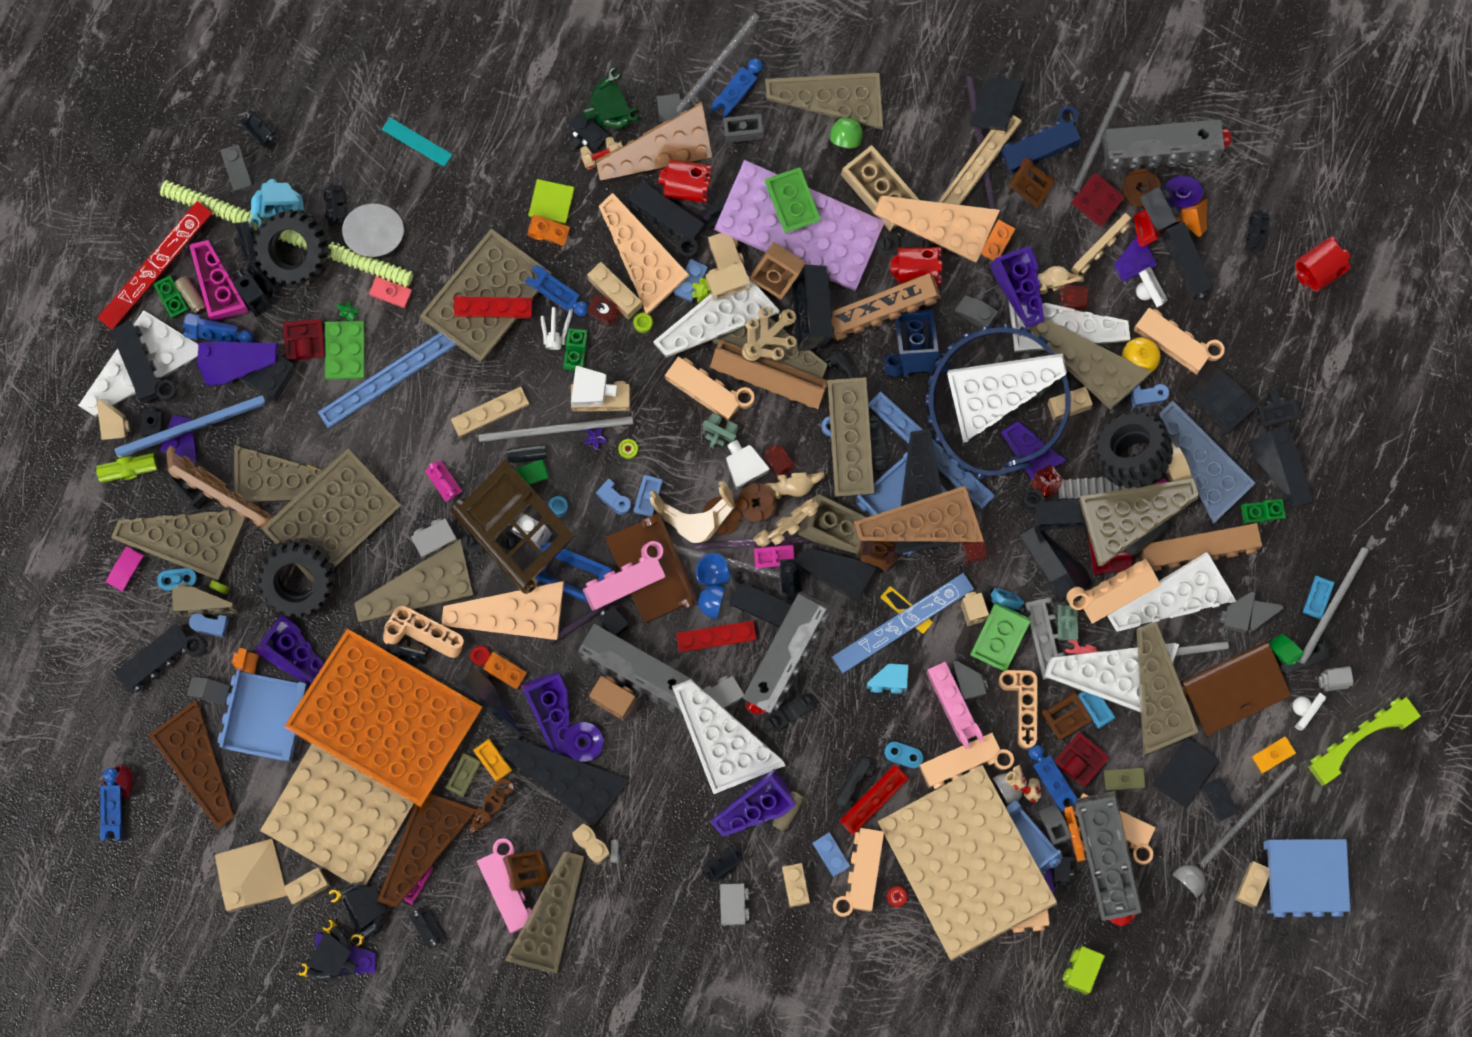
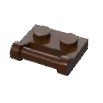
M1026 157L1022 160L1021 167L1008 186L1034 207H1039L1053 186L1055 178L1051 175H1046L1033 164L1031 159ZM1030 171L1041 179L1043 185L1041 186L1029 177L1027 172Z
M1074 691L1068 693L1069 696L1050 708H1044L1040 711L1058 741L1093 720ZM1069 704H1075V708L1056 720H1053L1051 717Z
M540 850L503 857L510 880L509 887L511 891H517L520 888L534 885L546 886L549 879ZM537 872L538 877L519 880L518 875Z

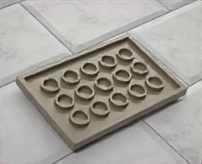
M490 229L423 311L420 318L482 363L517 318L454 317V296L532 298L533 300L538 291L524 282L528 277L537 279V275L532 271V268L538 265L551 276L552 273L497 232Z
M347 448L261 529L276 544L279 542L283 544L287 539L295 542L296 538L302 539L304 543H307L308 540L312 541L314 547L317 548L319 545L323 548V554L328 553L330 556L329 563L332 562L335 568L398 509L401 504ZM296 564L314 583V577L310 570L303 565Z

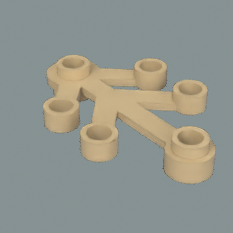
M766 306L762 307L758 311V316L760 317V338L756 341L755 329L759 326L758 320L755 318L749 319L746 322L748 343L743 346L742 355L749 361H755L759 357L779 360L784 356L783 349L777 347L773 350L762 349L765 344L784 346L787 349L794 347L796 339L793 336H788L787 338L773 336L784 326L794 323L796 314L793 310H784L779 314V321L768 330V317L771 316V310Z
M812 499L806 501L801 507L796 508L791 513L792 517L781 518L776 523V529L770 533L763 530L753 540L758 546L761 545L762 548L767 546L771 540L775 545L779 544L784 539L782 534L786 530L790 535L796 533L800 529L798 524L806 516L811 517L818 511L817 507L819 504Z

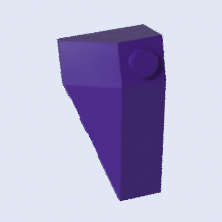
M1030 246L995 258L990 268L998 285L1024 326L1029 328L1044 322L1042 299L1040 298L1039 291L1040 281L1037 274L1038 264Z
M244 342L198 343L197 363L207 386L225 385L233 379L246 376L245 374L259 371L277 363L278 344Z
M283 615L270 627L254 649L255 652L267 661L308 685L312 684L324 665L321 658H318L311 649L310 643L306 642L301 635L300 629Z
M559 672L540 676L522 684V689L550 751L562 756L566 755L564 736L570 728L568 697Z
M773 769L710 822L723 837L744 830L747 827L780 818L795 807L796 803L787 784Z

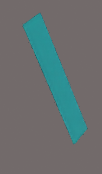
M389 118L382 128L384 132L443 167L452 156L451 153L392 118Z

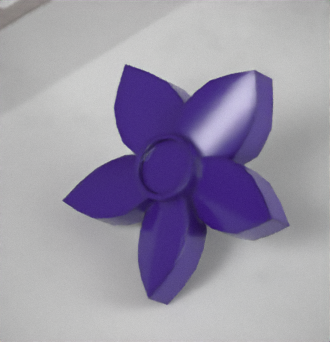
M601 428L596 429L595 432L587 429L589 438L585 440L584 444H592L593 448L597 451L599 443H604L607 440L601 436Z

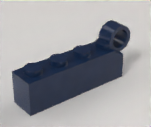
M1066 106L1060 110L1058 122L1055 123V126L1051 128L1044 127L1033 136L1030 134L1020 139V142L1015 144L1013 142L1006 144L1001 151V157L1010 175L1019 170L1022 160L1026 157L1031 159L1033 164H1036L1078 145L1081 138L1074 126L1078 119L1077 110L1071 106ZM1067 112L1071 113L1074 116V120L1066 122L1063 120L1062 115Z

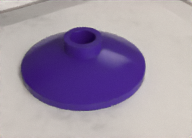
M1178 176L1166 183V187L1173 194L1172 199L1175 205H1178L1179 208L1195 206L1202 198L1203 191L1200 183L1191 177Z
M576 723L565 733L564 748L567 754L574 760L581 762L590 761L597 757L602 750V734L591 723ZM580 739L586 740L585 746L579 744Z

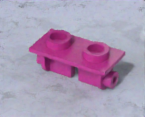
M441 460L437 463L432 462L429 468L425 470L446 502L462 492Z

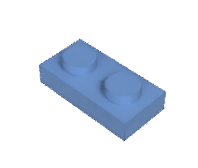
M690 259L685 269L690 276L675 289L674 295L692 302L694 298L692 292L696 291V289L692 288V284L694 282L700 284L699 279L704 278L708 267Z
M647 475L643 476L633 513L647 517L654 514L655 508L650 502V497H652L650 491H656L659 495L663 482L662 479Z
M830 833L812 843L832 877L850 867Z

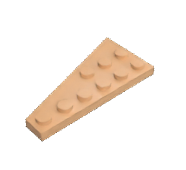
M612 193L599 205V208L611 231L628 274L634 283L637 294L642 301L646 314H650L690 275Z
M880 196L873 214L972 262H977L1000 210Z
M564 581L538 586L527 595L518 590L443 606L441 625L558 640Z

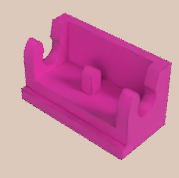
M793 544L754 548L756 568L780 566V560L794 559Z

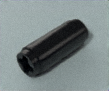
M539 444L507 449V460L509 463L536 461L547 458L546 445Z

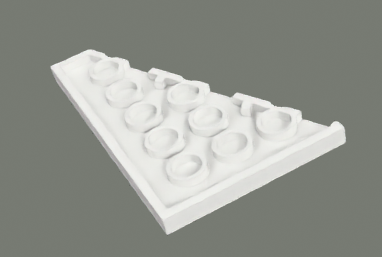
M143 310L134 325H139L143 336L140 339L142 343L146 342L150 351L147 354L149 361L153 360L157 368V371H154L156 378L166 377L177 371L181 366L187 365L197 358V343L184 337L178 331ZM118 348L78 405L95 417L98 416L97 401L99 399H105L112 406H116L117 403L136 394Z
M1063 354L948 370V379L963 442H968L970 438L981 433L985 428L996 423L1011 410H1015L1020 404L1025 403L1037 395L1039 391L1050 386L1055 380H1059L1066 375L1067 370Z
M1165 644L1173 664L1179 644ZM1137 647L1050 658L1044 677L1141 712Z
M691 679L672 686L713 794L766 774L773 769L776 770L785 766L784 761Z

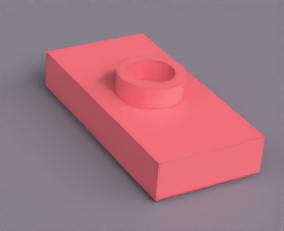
M376 276L369 295L406 308L412 290Z

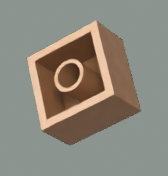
M772 242L755 266L749 280L782 299L800 274L805 261L777 243Z
M601 676L589 695L591 702L625 721L636 703L634 692L625 686L620 688L617 681L609 676L606 678Z

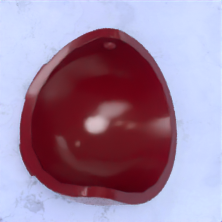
M119 764L114 768L118 771L115 785L122 787L123 797H129L133 787L132 772L127 766ZM104 780L103 785L107 786V782Z

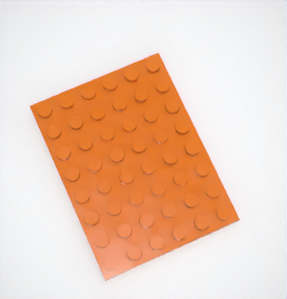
M347 629L285 724V728L412 803L422 807L481 712L482 706Z

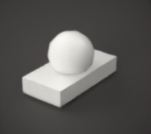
M1148 267L1139 273L1143 282L1138 284L1136 294L1142 300H1150L1152 298L1156 307H1159L1168 299L1151 267Z
M1319 693L1312 703L1306 697H1298L1294 700L1293 710L1297 715L1302 716L1295 725V728L1301 731L1307 726L1326 699L1324 695Z

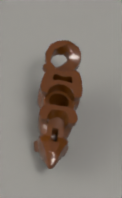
M502 779L498 781L494 788L491 789V792L483 799V805L475 811L469 833H474L486 826L492 816L500 811L505 804L506 794L514 790V784L510 780ZM500 784H507V788L496 789Z

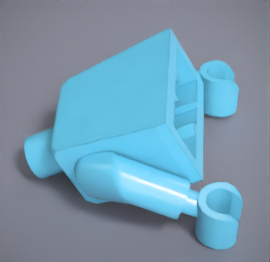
M275 179L268 180L261 185V190H258L252 197L251 214L253 216L249 224L252 226V223L256 222L259 228L261 220L258 218V215L261 217H271L289 209L294 211L298 209L304 210L302 196L292 190L288 183H277Z

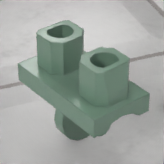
M715 413L709 417L708 421L705 420L702 424L704 430L714 434V436L709 433L706 435V438L711 440L710 447L712 448L715 447L716 443L723 447L725 441L719 439V437L730 443L736 441L738 425L730 421L725 430L719 427L722 417Z
M1057 605L1058 640H1078V611L1070 605Z

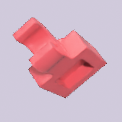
M1068 640V643L1074 645V649H1065V653L1075 655L1099 652L1096 651V647L1091 645L1080 647L1076 640Z

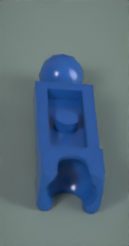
M755 58L749 61L748 70L741 67L722 93L712 103L711 110L716 112L718 108H724L723 118H728L757 81V77L753 74L759 73L762 70V62Z
M538 265L532 268V271L537 275V279L528 277L524 280L528 286L534 290L536 289L567 312L571 307L574 308V312L578 316H585L589 311V307L585 302L576 301L579 294Z
M187 314L183 326L186 327L183 336L196 340L199 337L219 342H237L239 340L244 343H252L254 340V335L249 330L238 332V326L200 319V316L194 314Z
M1035 744L1029 748V756L1038 762L1033 765V768L1060 812L1064 811L1063 801L1065 799H1068L1075 805L1077 798L1051 756L1044 758V750L1040 745Z
M108 768L104 771L103 778L107 782V786H100L101 841L108 839L110 831L114 832L116 840H122L123 838L122 787L115 785L118 771L114 768Z

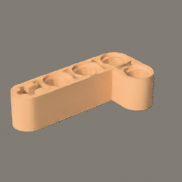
M405 606L395 609L384 628L383 640L386 644L397 645L404 634L451 658L458 657L462 651L463 638L460 634Z
M1007 670L1000 675L998 683L1003 690L1018 691V744L1022 749L1027 750L1034 746L1037 740V676L1032 671ZM1010 676L1013 679V684H1004L1003 677ZM1029 676L1032 678L1033 683L1029 686L1025 685L1022 678ZM1030 696L1033 701L1032 704L1025 705L1022 697ZM1029 715L1032 718V724H1024L1022 717ZM1033 729V731L1030 730L1028 732V737L1032 741L1026 744V741L1022 740L1026 736V730Z

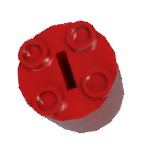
M670 159L668 166L660 170L658 184L665 187V197L706 203L708 197L707 190L711 182L712 166Z
M1331 236L1296 260L1297 279L1303 286H1309L1312 290L1318 292L1350 270L1351 265L1348 260L1351 256L1346 249L1342 250L1337 240Z
M898 247V254L890 261V272L898 281V285L930 273L934 276L937 286H941V274H938L942 272V261H938V259H941V247Z

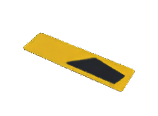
M891 586L881 596V599L899 614L912 606L909 601ZM928 619L915 628L923 634L933 622Z

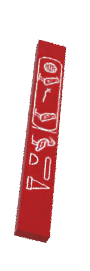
M196 201L97 318L110 329L115 328L213 213Z

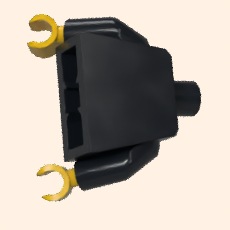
M351 883L340 888L339 891L331 890L329 895L337 894V898L331 900V902L337 903L341 901L356 932L360 931V934H355L351 937V940L356 936L359 937L360 942L355 945L359 946L364 942V938L367 939L378 930L384 920L383 914L387 910L383 903L378 902L380 893L378 894L374 886L369 887L366 884Z
M328 920L331 923L328 929L323 926V930L326 932L308 964L301 965L305 967L304 973L299 972V975L321 981L332 980L335 976L339 977L342 970L350 975H353L358 965L349 960L352 951H350L351 944L346 934L333 921Z

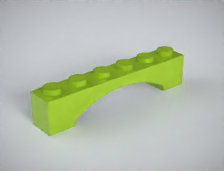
M1407 697L1403 700L1397 698L1390 703L1391 708L1389 710H1380L1374 715L1375 720L1372 722L1366 720L1358 726L1360 729L1354 734L1351 731L1342 738L1344 742L1340 745L1334 743L1327 748L1328 753L1322 757L1319 754L1310 760L1313 764L1308 768L1322 786L1341 774L1339 769L1345 756L1362 738L1384 728L1399 727L1402 730L1421 717Z

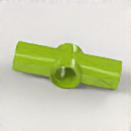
M152 453L139 457H122L117 459L116 462L96 466V472L99 482L103 483L117 479H133L139 474L157 471L158 465L155 454Z

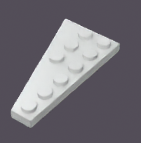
M749 280L750 289L716 301H713L710 294L654 341V344L665 357H669L745 327L746 322L751 318L760 321L758 311L762 307L770 308L771 316L778 314L779 310L759 287Z
M1009 302L1012 328L1019 330L1021 327L1026 328ZM1042 303L1045 319L1095 344L1130 341L1127 320L1099 316L1090 312H1081L1072 308ZM1012 334L1014 353L1045 350L1031 339Z
M1206 552L1160 580L1161 586L1112 612L1107 617L1118 632L1138 627L1140 624L1158 622L1160 619L1173 618L1197 612L1200 609L1217 607L1228 602L1233 603L1236 600L1211 557Z

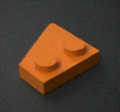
M1072 806L1066 807L1064 811L1077 862L1084 861L1086 849L1084 840H1081L1083 838L1081 827H1077Z

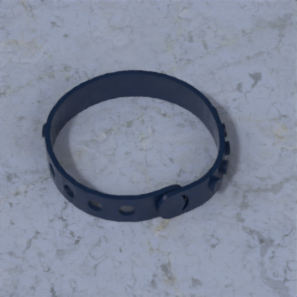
M1001 324V328H992V325L981 327V331L976 333L970 331L964 334L962 340L958 343L954 341L947 348L948 352L945 356L938 359L935 367H937L934 375H930L928 381L930 391L929 394H926V405H929L930 414H927L929 424L935 428L934 437L938 444H943L945 455L949 459L954 458L958 462L957 467L964 472L968 470L975 472V477L986 479V475H1004L1032 467L1029 461L1044 455L1057 443L1069 420L1071 391L1067 376L1064 375L1062 380L1065 388V411L1058 431L1041 450L1026 457L1020 455L1010 458L1009 462L1004 463L1006 469L985 471L971 466L956 454L942 432L936 412L938 383L948 362L965 345L981 337L994 334H1015L1033 340L1050 355H1055L1047 346L1048 340L1041 335L1037 338L1031 334L1032 330L1021 327L1019 330L1012 328V325Z

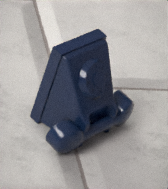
M920 310L908 313V311L903 312L900 317L895 319L899 356L894 354L887 355L884 358V370L893 377L900 376L902 373L907 377L908 373L928 371L930 375H933L937 368L935 367L936 362L946 354H939L934 312L933 310ZM952 358L946 365L942 374L947 372L951 368Z

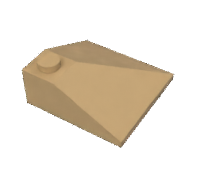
M273 839L215 855L226 911L234 912L287 896L283 889L285 884Z

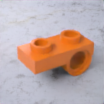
M534 214L527 235L533 239L547 240L564 246L570 227Z
M998 220L980 254L993 261L995 258L1000 257L1016 228Z
M239 648L238 653L234 652L232 664L235 666L236 671L240 670L241 672L255 674L259 655L250 653L247 649Z
M492 652L483 667L485 672L514 689L519 687L527 673Z

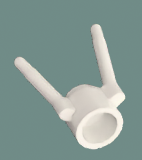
M552 307L551 332L548 334L544 316L540 317L544 336L543 344H546V349L559 350L561 345H565V337L571 321L573 308L569 310L561 337L560 333L555 332V307Z

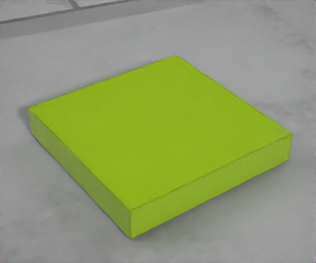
M537 179L528 216L532 218L535 214L566 225L575 188Z

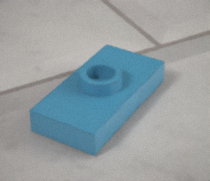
M1315 576L1302 613L1321 620L1335 582Z
M1084 691L1077 695L1098 729L1115 719L1103 698Z

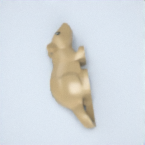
M1061 266L1050 267L1045 272L1038 274L1040 295L1046 294L1050 288H1053V291L1067 288L1070 283L1082 282L1084 277L1072 274Z
M806 472L793 473L791 478H787L786 475H778V483H765L764 485L769 486L775 492L777 499L781 495L803 497L811 491L815 483L825 477L824 472L807 474Z

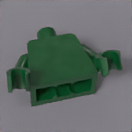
M612 68L609 71V76H606L599 82L591 93L590 107L582 110L586 121L596 118L599 126L621 129L632 123V120L635 122L641 120L640 116L634 117L635 113H638L639 110L635 108L629 109L617 82H613L614 79L620 80L622 78V74L614 76V72L618 68Z

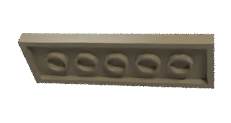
M867 378L828 380L835 497L874 494Z

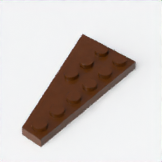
M196 699L150 733L149 737L219 830L234 818V814L200 706Z
M431 793L422 807L415 804L378 897V902L397 908L472 818L476 809Z

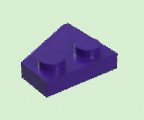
M1137 236L1114 264V268L1122 283L1138 276L1141 271L1148 267H1151V269L1157 267L1147 245L1141 247L1138 244Z
M173 414L168 429L192 420ZM193 431L162 443L161 452L166 453L171 445L176 449L174 452L180 457L187 456L191 459L190 461L197 463Z

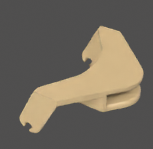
M719 481V493L723 499L711 510L698 514L683 513L664 503L656 491H650L652 496L650 497L651 505L661 518L675 527L680 535L693 543L708 541L734 509L733 493L724 481Z

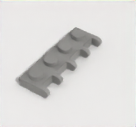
M1052 598L1025 603L1026 611L1029 610L1031 612L1029 624L1043 680L1050 679L1044 677L1050 658L1066 656L1065 653H1057L1054 639H1058V634L1053 635L1050 620L1057 618L1056 615L1048 616L1046 603L1053 602Z

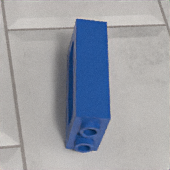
M546 542V545H542L540 550L544 552L552 543ZM563 549L555 557L560 561L598 576V582L605 579L603 575L612 572L611 568L566 549ZM547 566L535 577L537 582L543 585L562 582L545 574ZM564 583V594L588 603L583 590Z

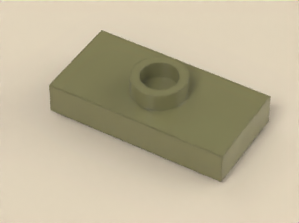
M463 753L446 789L464 798L482 762Z
M1143 768L1103 771L1105 791L1145 788Z

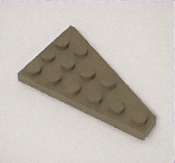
M1194 478L1142 486L1141 488L1081 496L1079 502L1098 566L1107 563L1198 499L1199 494Z
M227 510L144 519L118 520L111 538L220 581L246 518L241 517L236 511Z

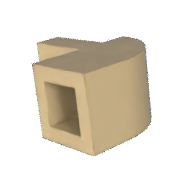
M1171 442L1173 459L1171 464H1168L1169 468L1166 471L1168 480L1173 482L1191 479V472L1181 449Z

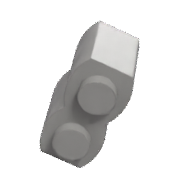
M1351 667L1326 669L1318 677L1320 688H1323L1324 692L1348 689L1353 685Z

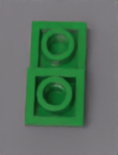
M171 275L153 284L170 318L188 310Z
M568 328L563 369L575 370L576 366H584L588 330Z
M543 459L516 468V471L529 485L550 478Z
M1283 499L1265 500L1263 502L1241 505L1244 524L1286 518Z
M1282 633L1268 642L1272 652L1286 665L1298 662L1300 657L1304 655L1303 651Z

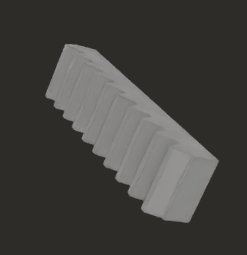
M1103 477L1091 479L1078 478L1075 480L1062 479L1058 481L1059 499L1076 500V498L1081 496L1130 489L1125 488L1124 485L1119 487L1114 482H1110L1107 478Z

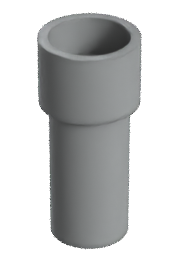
M611 840L610 862H620L619 840Z

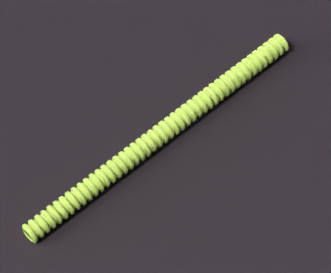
M169 180L164 181L160 189L162 197L166 196V198H171L173 201L177 200V202H182L184 205L188 204L189 207H192L198 201L213 213L212 215L216 214V217L221 216L222 219L227 218V221L232 220L233 223L248 221L249 223L253 216L251 211L241 210V207L236 208L235 205L230 206V203L225 204L224 201H219L217 198L214 200L212 196L208 197L206 194L203 196L201 192L197 193L196 190L192 191L190 188L186 189L185 186L175 185L174 182L170 183ZM260 215L258 216V218H260L261 224L265 223V220L268 219V217L263 218ZM253 222L252 229L254 228L258 232V224ZM285 230L280 234L278 240L282 239L283 242L287 241L288 244L293 243L294 246L298 245L299 248L304 247V250H307L304 238L296 231ZM331 242L328 245V248L331 249V255L327 257L328 259L331 257L332 260H337L339 263L342 261L344 265L354 266L355 269L365 270L366 273L371 272V275L382 276V279L387 278L388 281L393 280V283L398 282L399 285L403 284L406 288L412 281V271L407 272V269L396 268V265L391 266L390 263L386 264L383 260L380 262L378 258L374 259V257L369 258L368 256L360 255L350 248L346 249L345 246L341 247L340 244L335 245V242Z

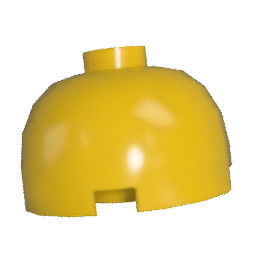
M1138 337L1126 344L1121 357L1152 373L1158 367L1161 355L1159 347L1154 341L1149 338Z

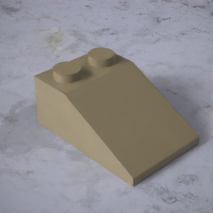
M820 494L813 497L812 500L819 504L817 507L818 511L811 517L806 516L802 520L798 535L815 543L857 554L862 541L858 539L853 522L867 517Z
M179 584L177 588H172L173 612L179 617H190L196 613L203 616L238 613V608L231 602L192 586L190 587L189 584Z

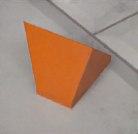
M1207 198L1200 200L1195 206L1180 208L1182 220L1178 222H1185L1187 229L1198 237H1201L1207 230Z

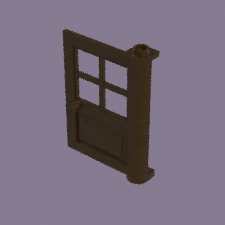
M506 459L467 499L458 500L450 510L521 592L526 595L537 587V579L535 577L575 537L571 530ZM532 505L543 519L526 534L515 520ZM547 522L559 536L542 552L530 538ZM512 524L524 538L507 554L497 543L496 539ZM528 542L540 556L523 572L511 557Z

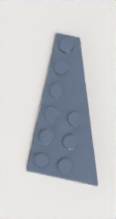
M1172 401L1158 416L1171 442L1181 449L1188 463L1191 477L1194 478L1199 497L1214 524L1255 485V482Z

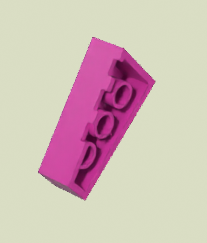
M206 240L189 245L210 321L216 322L249 313L209 241Z

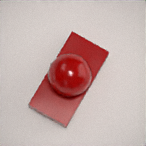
M1146 209L1133 215L1138 244L1144 247L1157 240L1160 231H1156Z

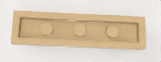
M1125 213L1073 266L1071 272L1076 275L1084 274L1091 267L1089 263L1093 259L1097 261L1104 254L1102 250L1106 246L1111 247L1116 242V236L1120 232L1123 234L1130 227L1131 217Z
M519 387L456 416L451 421L460 438L529 406V402L522 388Z

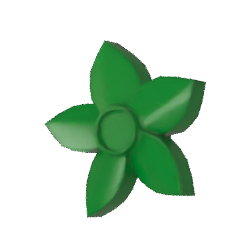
M350 301L345 306L337 303V307L341 310L339 317H346L348 320L353 321L354 316L358 314L359 310L351 308Z

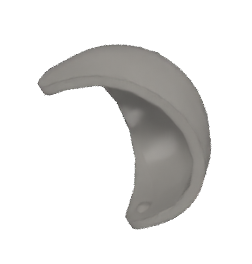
M1003 773L995 776L992 780L998 785L1008 806L1015 800L1019 802L1023 791L1011 787L1005 780L1008 773Z
M1184 865L1172 874L1173 877L1179 879L1193 892L1196 899L1204 891L1206 878L1203 871L1197 866Z

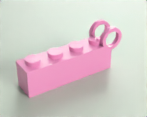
M656 541L648 542L641 549L642 558L639 559L640 563L633 566L631 562L622 566V571L617 574L612 571L603 575L605 579L598 582L597 579L586 583L587 587L583 589V592L592 611L666 577L658 561L663 555L662 545ZM648 546H654L657 549V556L655 558L647 554Z
M946 662L928 669L927 675L960 744L962 743L965 749H969L970 746L967 740L977 737L980 743L984 742L983 735L978 725L974 722Z
M499 839L493 845L494 853L478 860L477 863L509 932L514 934L522 930L531 913L530 907L526 909L523 903L526 898L522 890L511 891L509 887L510 880L503 857L506 855H499L497 849L500 844L506 843L510 847L506 855L514 854V846L507 839Z

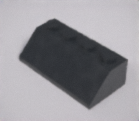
M805 264L792 284L798 351L826 345L834 336V327L831 322L833 310L830 309L831 292L828 287L830 275L827 273V266Z

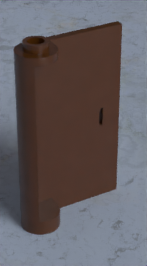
M659 513L605 538L620 572L622 571V566L631 562L633 566L640 563L639 559L642 558L641 549L648 542L656 541L663 547V555L658 561L666 577L630 593L643 623L681 606H684L686 609L696 604L694 600L698 598ZM648 546L647 554L655 558L657 556V549L654 546Z
M1266 641L1181 681L1184 695L1191 700L1206 736L1291 696L1275 656Z

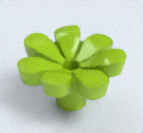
M705 278L699 279L700 284L696 282L692 284V288L696 289V291L692 292V296L697 298L699 303L711 294Z

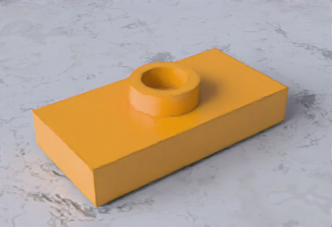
M1285 736L1251 758L1261 774L1296 754Z
M490 739L473 750L496 783L512 772Z

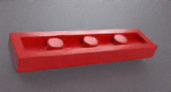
M454 296V317L532 318V298Z
M753 621L676 633L679 653L756 641Z
M894 765L839 821L854 835L908 778L898 766Z

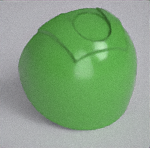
M844 117L833 125L830 140L834 144L845 148H855L862 143L863 130L857 120Z

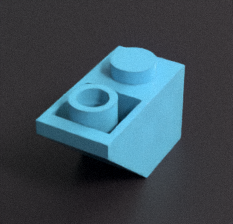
M886 665L867 683V689H871V692L875 693L891 690L893 694H902L903 691L907 690L908 665Z

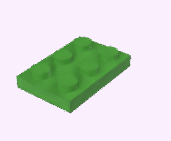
M800 167L764 180L784 234L821 221Z
M364 321L325 322L326 380L365 379Z
M995 602L970 655L1002 671H1007L1031 619Z

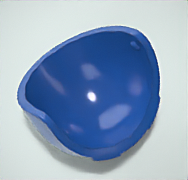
M710 553L699 560L696 566L698 582L703 585L713 586L721 585L729 580L730 568L722 555Z
M713 585L700 592L698 607L704 615L717 620L725 587Z

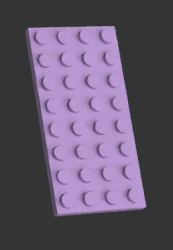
M744 160L714 230L766 252L772 242H775L805 261V264L827 266L830 281L855 291L884 222L809 188L821 221L784 234L764 184L765 179L778 174Z

